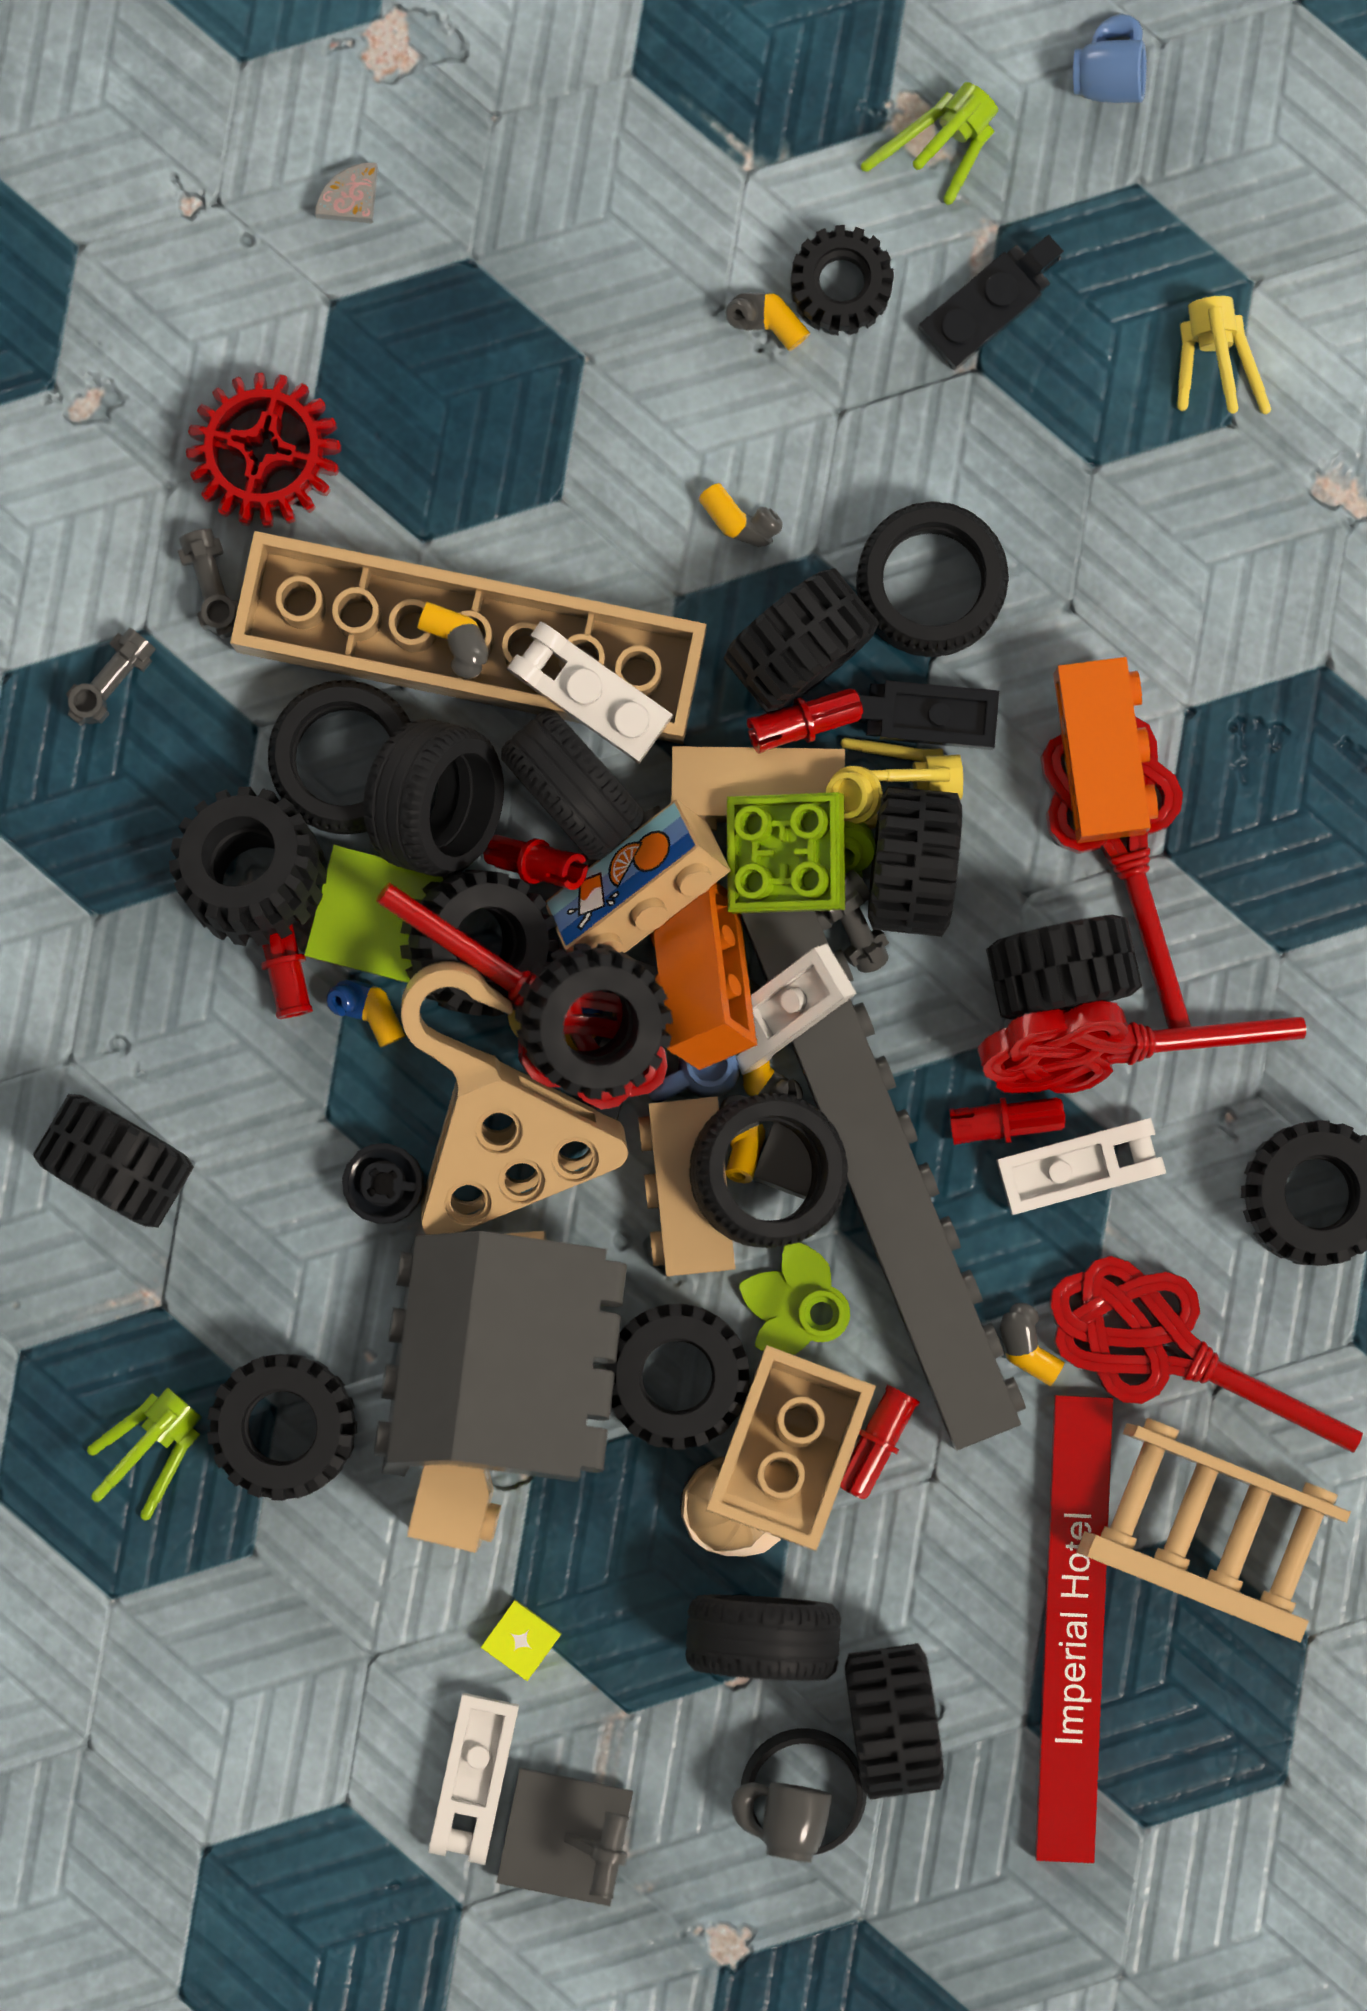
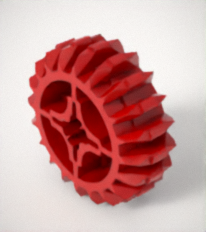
M255 373V389L246 390L241 377H235L232 379V386L237 393L236 395L228 399L223 390L216 388L212 394L220 407L216 411L203 404L198 407L197 412L199 416L209 423L208 426L191 425L189 427L188 433L190 437L196 441L203 442L204 445L187 448L186 456L190 461L205 462L190 472L191 478L195 483L212 480L204 487L201 495L206 502L215 501L224 495L218 507V512L223 517H228L240 505L239 522L241 525L249 526L255 511H260V518L264 528H272L274 523L273 511L281 510L285 521L291 524L296 520L291 505L299 501L303 509L308 513L315 510L312 499L307 495L311 489L319 495L327 496L329 494L330 487L324 480L318 477L319 474L338 475V464L324 458V456L340 453V441L323 438L332 434L337 429L334 418L317 420L326 409L325 402L321 398L315 399L304 406L310 391L308 386L303 383L298 385L290 395H287L289 381L285 375H278L273 390L267 389L264 373ZM266 408L265 411L261 412L257 424L247 430L231 428L230 432L226 431L228 426L240 415L254 409ZM284 411L296 417L307 429L310 438L309 453L299 451L296 445L289 444L281 439L283 429L281 420ZM270 433L272 437L270 441L274 450H280L281 453L276 452L275 455L266 454L263 462H259L257 467L256 462L258 460L253 450L248 451L247 448H252V446L262 447ZM219 448L229 450L233 456L240 457L246 461L244 475L247 480L244 490L231 484L222 475L218 461ZM297 469L303 470L288 486L275 492L262 493V489H266L270 477L276 472L282 470L294 472Z

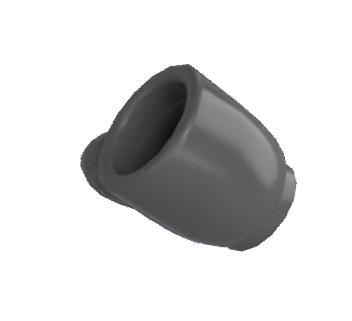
M750 1782L741 1785L735 1791L731 1801L732 1813L737 1824L744 1831L764 1839V1843L767 1846L766 1854L789 1860L812 1862L813 1854L819 1850L826 1832L832 1794L818 1789L786 1783L772 1782L767 1787L760 1783ZM759 1796L767 1797L763 1829L757 1825L753 1815V1805Z

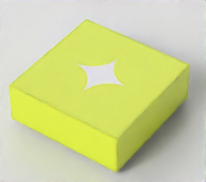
M515 1599L481 1648L528 1682L562 1633Z

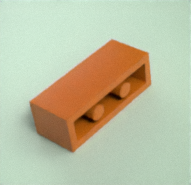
M1127 657L1058 665L1053 677L1076 842L1084 843L1145 835L1151 828L1150 819L1158 818V802L1154 784L1145 785L1142 763L1150 762V746L1146 728H1137L1134 706L1142 705V689L1138 671L1129 672Z
M716 882L705 893L698 896L667 920L661 927L650 933V938L656 951L658 969L655 982L663 987L668 998L664 1000V1005L672 1012L673 1023L665 1024V1031L672 1036L669 1048L667 1049L698 1070L757 1046L741 913L733 914L728 912V890Z

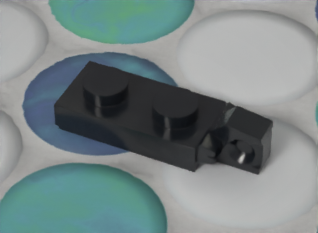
M1049 234L1026 254L1018 245L1014 246L1007 253L1004 251L918 325L919 331L953 370H957L1041 298L1042 292L1050 285V282L1043 274L1062 258L1060 255L1064 251Z
M886 680L884 684L871 683L869 696L859 695L863 714L857 723H867L866 736L879 737V740L986 750H993L995 748L999 691Z

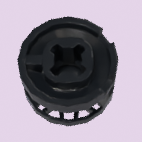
M388 1143L371 1144L357 1151L355 1156L346 1165L342 1177L343 1195L350 1209L362 1219L377 1224L397 1223L410 1216L419 1206L425 1190L424 1173L417 1159L405 1149Z

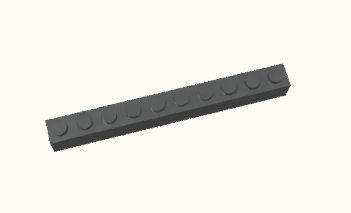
M820 911L741 913L742 923L767 983L813 948L828 944L823 931L832 928V924ZM842 949L834 951L833 954L850 982L854 981ZM849 999L794 1039L791 1045L816 1107L832 1122L844 1144L848 1162V1187L953 1449L958 1451L1022 1425L1017 1412L1026 1409L1014 1377L1004 1380L995 1359L1003 1356L1004 1351L993 1324L990 1323L982 1326L974 1305L983 1301L975 1278L970 1269L960 1273L952 1251L961 1248L957 1233L949 1216L941 1219L938 1218L931 1197L940 1194L932 1171L927 1162L917 1166L909 1144L918 1141L911 1119L906 1109L898 1112L895 1111L888 1094V1090L897 1086L885 1056L874 1059L866 1037L875 1034L868 1012L863 1002L853 1005L851 999Z

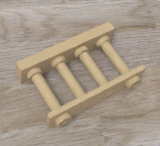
M1150 1418L1146 1419L1143 1427L1126 1423L1123 1434L1143 1442L1142 1448L1111 1527L1104 1526L1101 1537L1084 1531L1076 1553L1301 1643L1309 1621L1292 1614L1296 1603L1291 1600L1323 1517L1326 1516L1346 1523L1349 1519L1350 1511L1335 1506L1338 1495L1305 1482L1301 1492L1176 1441L1179 1430ZM1166 1451L1193 1462L1196 1466L1164 1549L1157 1548L1155 1556L1152 1558L1133 1550L1137 1539L1133 1538L1132 1535ZM1220 1473L1249 1485L1218 1568L1216 1571L1211 1569L1207 1579L1187 1572L1190 1560L1185 1557L1217 1474ZM1272 1494L1299 1505L1302 1509L1269 1592L1263 1591L1259 1601L1239 1593L1243 1582L1238 1580Z

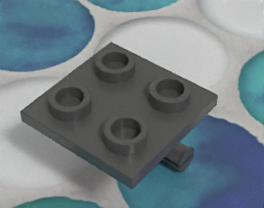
M520 1767L496 1883L610 1906L611 1899L614 1897L613 1892L619 1865L626 1864L628 1854L622 1851L627 1823L630 1818L628 1815L633 1790Z

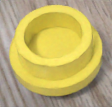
M848 766L840 769L832 776L826 788V793L840 792L844 794V821L853 822L854 824L864 823L872 819L880 809L881 798L883 797L880 781L872 771L865 767Z

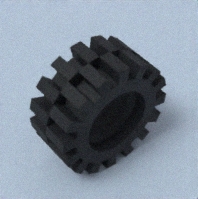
M835 225L834 231L827 232L826 228L816 232L814 239L810 240L807 238L801 245L799 254L795 255L790 279L792 300L796 302L798 306L797 312L803 319L807 317L811 320V326L818 331L823 327L829 329L830 335L838 336L839 331H848V335L856 334L859 328L863 326L869 328L872 326L879 314L882 315L887 308L894 280V270L890 266L891 258L887 250L882 251L880 248L881 241L874 235L871 239L866 237L864 229L855 227L854 232L845 230V225ZM846 260L852 262L861 270L864 277V286L855 298L848 301H836L823 292L819 277L825 266L833 261Z

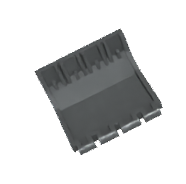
M486 1231L416 1236L410 1253L400 1252L397 1267L396 1286L406 1288L403 1309L393 1307L388 1342L398 1343L396 1365L386 1364L382 1382L381 1398L391 1400L388 1422L378 1421L375 1436L374 1456L384 1457L382 1474L405 1477L410 1466L456 1465L578 1482L581 1471L603 1472L608 1430L586 1426L587 1419L607 1421L610 1418L615 1373L608 1370L595 1369L593 1364L594 1362L616 1363L621 1315L600 1311V1305L611 1307L623 1305L627 1265L621 1262L606 1260L607 1249Z

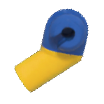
M343 980L329 990L326 1002L330 1011L338 1016H348L368 1021L380 1048L405 1037L390 1000L382 988L356 980Z

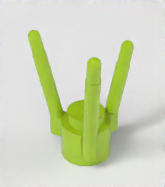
M964 82L954 95L946 92L933 108L863 161L860 166L861 170L864 172L870 171L941 118L939 122L942 129L915 158L913 168L916 170L922 169L951 137L961 143H965L971 138V142L943 198L944 203L950 205L954 202L959 190L963 186L983 145L995 132L988 123L998 113V107L994 100L981 88L970 82Z
M168 1387L159 1397L152 1393L137 1410L87 1447V1453L94 1456L148 1417L141 1425L147 1432L91 1494L94 1502H100L156 1441L165 1448H168L175 1440L176 1444L140 1513V1517L144 1521L152 1517L187 1449L200 1436L193 1427L202 1417Z

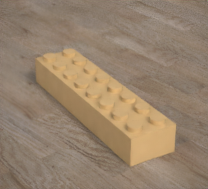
M254 531L230 644L237 653L532 714H539L545 710L556 711L563 720L580 723L507 670L517 654L522 657L534 641L530 635L541 621L672 713V719L657 739L683 744L704 647L707 624ZM427 602L468 616L477 623L489 649L488 661L482 665V671L477 677L466 679L456 675L451 668L454 655L451 652L448 640L418 629V623ZM552 654L541 671L555 680L566 663Z

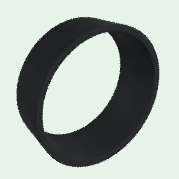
M810 1728L790 1729L767 1739L754 1751L745 1766L741 1785L755 1782L756 1776L766 1760L777 1751L791 1745L814 1744L827 1748L838 1755L846 1763L854 1777L857 1789V1804L854 1816L846 1830L834 1841L821 1846L817 1853L813 1854L818 1855L834 1849L854 1832L863 1816L867 1794L862 1788L857 1757L844 1742L821 1730ZM753 1807L754 1819L757 1825L762 1828L761 1824L759 1823Z

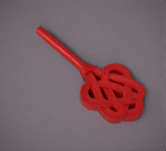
M1135 717L1137 728L1145 727L1148 733L1150 762H1143L1142 769L1145 785L1154 784V787L1159 790L1162 796V806L1158 810V818L1150 819L1151 828L1145 835L1127 837V849L1120 838L1077 843L1075 830L1067 822V811L1072 817L1073 813L1067 772L1065 773L1061 764V756L1063 755L1064 760L1065 756L1062 734L1048 742L1040 757L1043 777L1053 792L1046 813L1049 834L1061 848L1078 854L1095 851L1099 848L1103 851L1108 859V865L1112 867L1113 872L1117 873V877L1125 882L1168 1029L1191 1027L1146 876L1150 869L1148 865L1150 862L1148 836L1167 829L1181 812L1183 791L1179 782L1171 771L1158 762L1157 740L1149 724Z
M391 883L385 885L377 897V903L508 991V998L512 1000L515 1006H523L524 998L519 994L524 982L531 985L537 977L530 971L520 972ZM595 990L582 995L571 1005L564 1021V1035L570 1036L578 1051H591L600 1048L593 1036L613 1039L616 1035L623 1016L622 1003L619 996L610 990ZM581 1007L613 1012V1018L599 1014L583 1013ZM518 1040V1060L528 1076L549 1088L560 1087L557 1084L554 1085L532 1064L526 1056V1049ZM660 1046L657 1055L663 1059L657 1070L650 1065L644 1070L642 1074L647 1081L638 1088L630 1082L624 1085L626 1094L613 1097L608 1092H602L601 1099H588L580 1092L577 1095L584 1102L602 1110L618 1107L628 1097L651 1093L664 1082L668 1068L665 1049Z
M1096 1001L1083 1003L1070 1011L1056 1009L1025 1014L1011 1021L1007 1028L1000 1029L985 1038L977 1048L984 1075L995 1082L997 1089L1005 1093L1041 1092L1048 1089L1055 1093H1076L1093 1088L1107 1079L1113 1072L1112 1064L1115 1063L1133 1065L1136 1062L1143 1061L1145 1058H1151L1154 1053L1300 1040L1306 1036V1023L1303 1017L1152 1030L1149 1026L1137 1024L1133 1021L1127 1025L1124 1011L1117 1003Z
M1107 1256L1092 1261L1084 1272L1062 1278L1051 1289L1049 1307L1054 1322L1057 1325L1054 1343L1059 1356L1074 1367L1095 1372L1104 1390L1120 1402L1143 1404L1160 1395L1170 1375L1181 1376L1183 1380L1199 1381L1202 1384L1210 1381L1351 1453H1354L1357 1449L1363 1432L1219 1361L1218 1354L1216 1352L1213 1353V1349L1208 1347L1205 1341H1200L1191 1333L1199 1317L1200 1306L1197 1291L1186 1278L1169 1272L1144 1275L1129 1261ZM1112 1275L1119 1278L1123 1283L1116 1286L1104 1277ZM1164 1290L1173 1293L1178 1299L1180 1309L1178 1315L1159 1291ZM1081 1291V1306L1071 1311L1069 1298ZM1138 1298L1160 1326L1152 1327L1142 1311L1131 1300ZM1114 1310L1129 1329L1105 1327L1103 1315ZM1074 1338L1087 1342L1089 1351H1085L1075 1345ZM1174 1342L1190 1359L1168 1356L1162 1344ZM1109 1346L1142 1347L1145 1355L1110 1354ZM1118 1373L1149 1375L1145 1381L1137 1385H1128L1121 1380Z

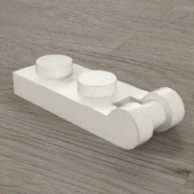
M540 621L530 635L534 641L522 657L518 654L514 657L507 670L640 764L672 719L673 714L569 642L556 630ZM552 654L566 663L555 680L541 671Z
M828 944L813 948L751 995L757 1046L738 1053L736 1056L739 1069L743 1075L767 1063L775 1053L857 994Z
M1152 1119L1140 1120L997 1159L996 1162L1011 1215L1165 1174L1166 1169L1163 1158H1156L1151 1136L1156 1134ZM1128 1142L1134 1164L1119 1168L1113 1146Z
M467 1693L462 1694L428 1853L446 1856L447 1851L468 1855V1862L486 1864L519 1710L518 1704ZM455 1813L477 1818L474 1833L452 1828Z

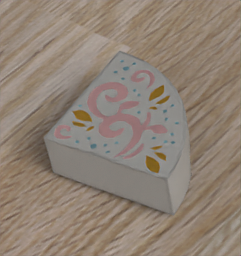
M377 163L354 165L334 176L325 186L318 199L315 211L316 218L373 223L378 173Z

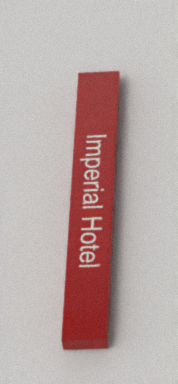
M1054 1395L1035 1844L1036 1861L1095 1863L1107 1565L1078 1554L1076 1551L1084 1531L1101 1537L1104 1526L1108 1527L1113 1398Z

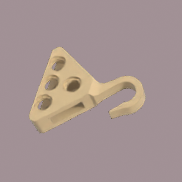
M444 961L424 967L410 979L404 990L401 1003L402 1024L405 1033L415 1047L449 1068L456 1077V1083L421 1201L422 1228L427 1235L466 1231L616 1170L625 1163L628 1149L625 1130L620 1121L605 1116L594 1108L531 1079L528 1075L500 1062L493 1055L435 1031L423 1021L420 1015V1007L423 1000L432 991L443 987L461 989L474 1000L507 1014H512V1002L491 987L477 970L463 963ZM494 1113L507 1114L514 1120L509 1127L503 1130H492L483 1123L488 1116ZM574 1141L582 1142L589 1147V1150L579 1158H567L559 1152L565 1144ZM519 1163L529 1164L536 1170L531 1177L524 1180H516L506 1174L511 1166ZM587 1166L586 1168L580 1171H575L577 1169ZM464 1185L475 1186L483 1192L479 1198L468 1202L461 1201L453 1195L456 1189ZM530 1188H533L532 1190H530V1191H528V1192L521 1193V1192L526 1191V1190H528V1189H530ZM476 1210H479L478 1212H476V1213H474V1214L467 1215V1214H469V1213H471V1212H474V1211H476Z

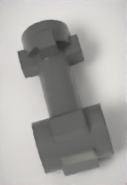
M209 528L187 533L179 538L182 549L178 550L183 566L193 564L204 602L201 611L197 613L200 625L203 630L210 629L211 632L219 635L221 639L232 636L239 602L231 601L226 596L215 561V557L224 554L220 539H215L212 529Z
M129 627L123 636L118 633L109 643L116 653L90 684H74L66 693L70 708L68 716L81 726L84 723L102 724L109 716L106 699L133 667L144 673L153 662L149 657L156 648Z
M850 870L845 873V910L820 912L831 924H834L839 919L841 920L851 943L843 951L847 961L852 966H856L858 971L869 973L880 969L888 961L889 955L885 946L889 942L881 930H870L860 906L870 899L871 894L859 874L854 870Z

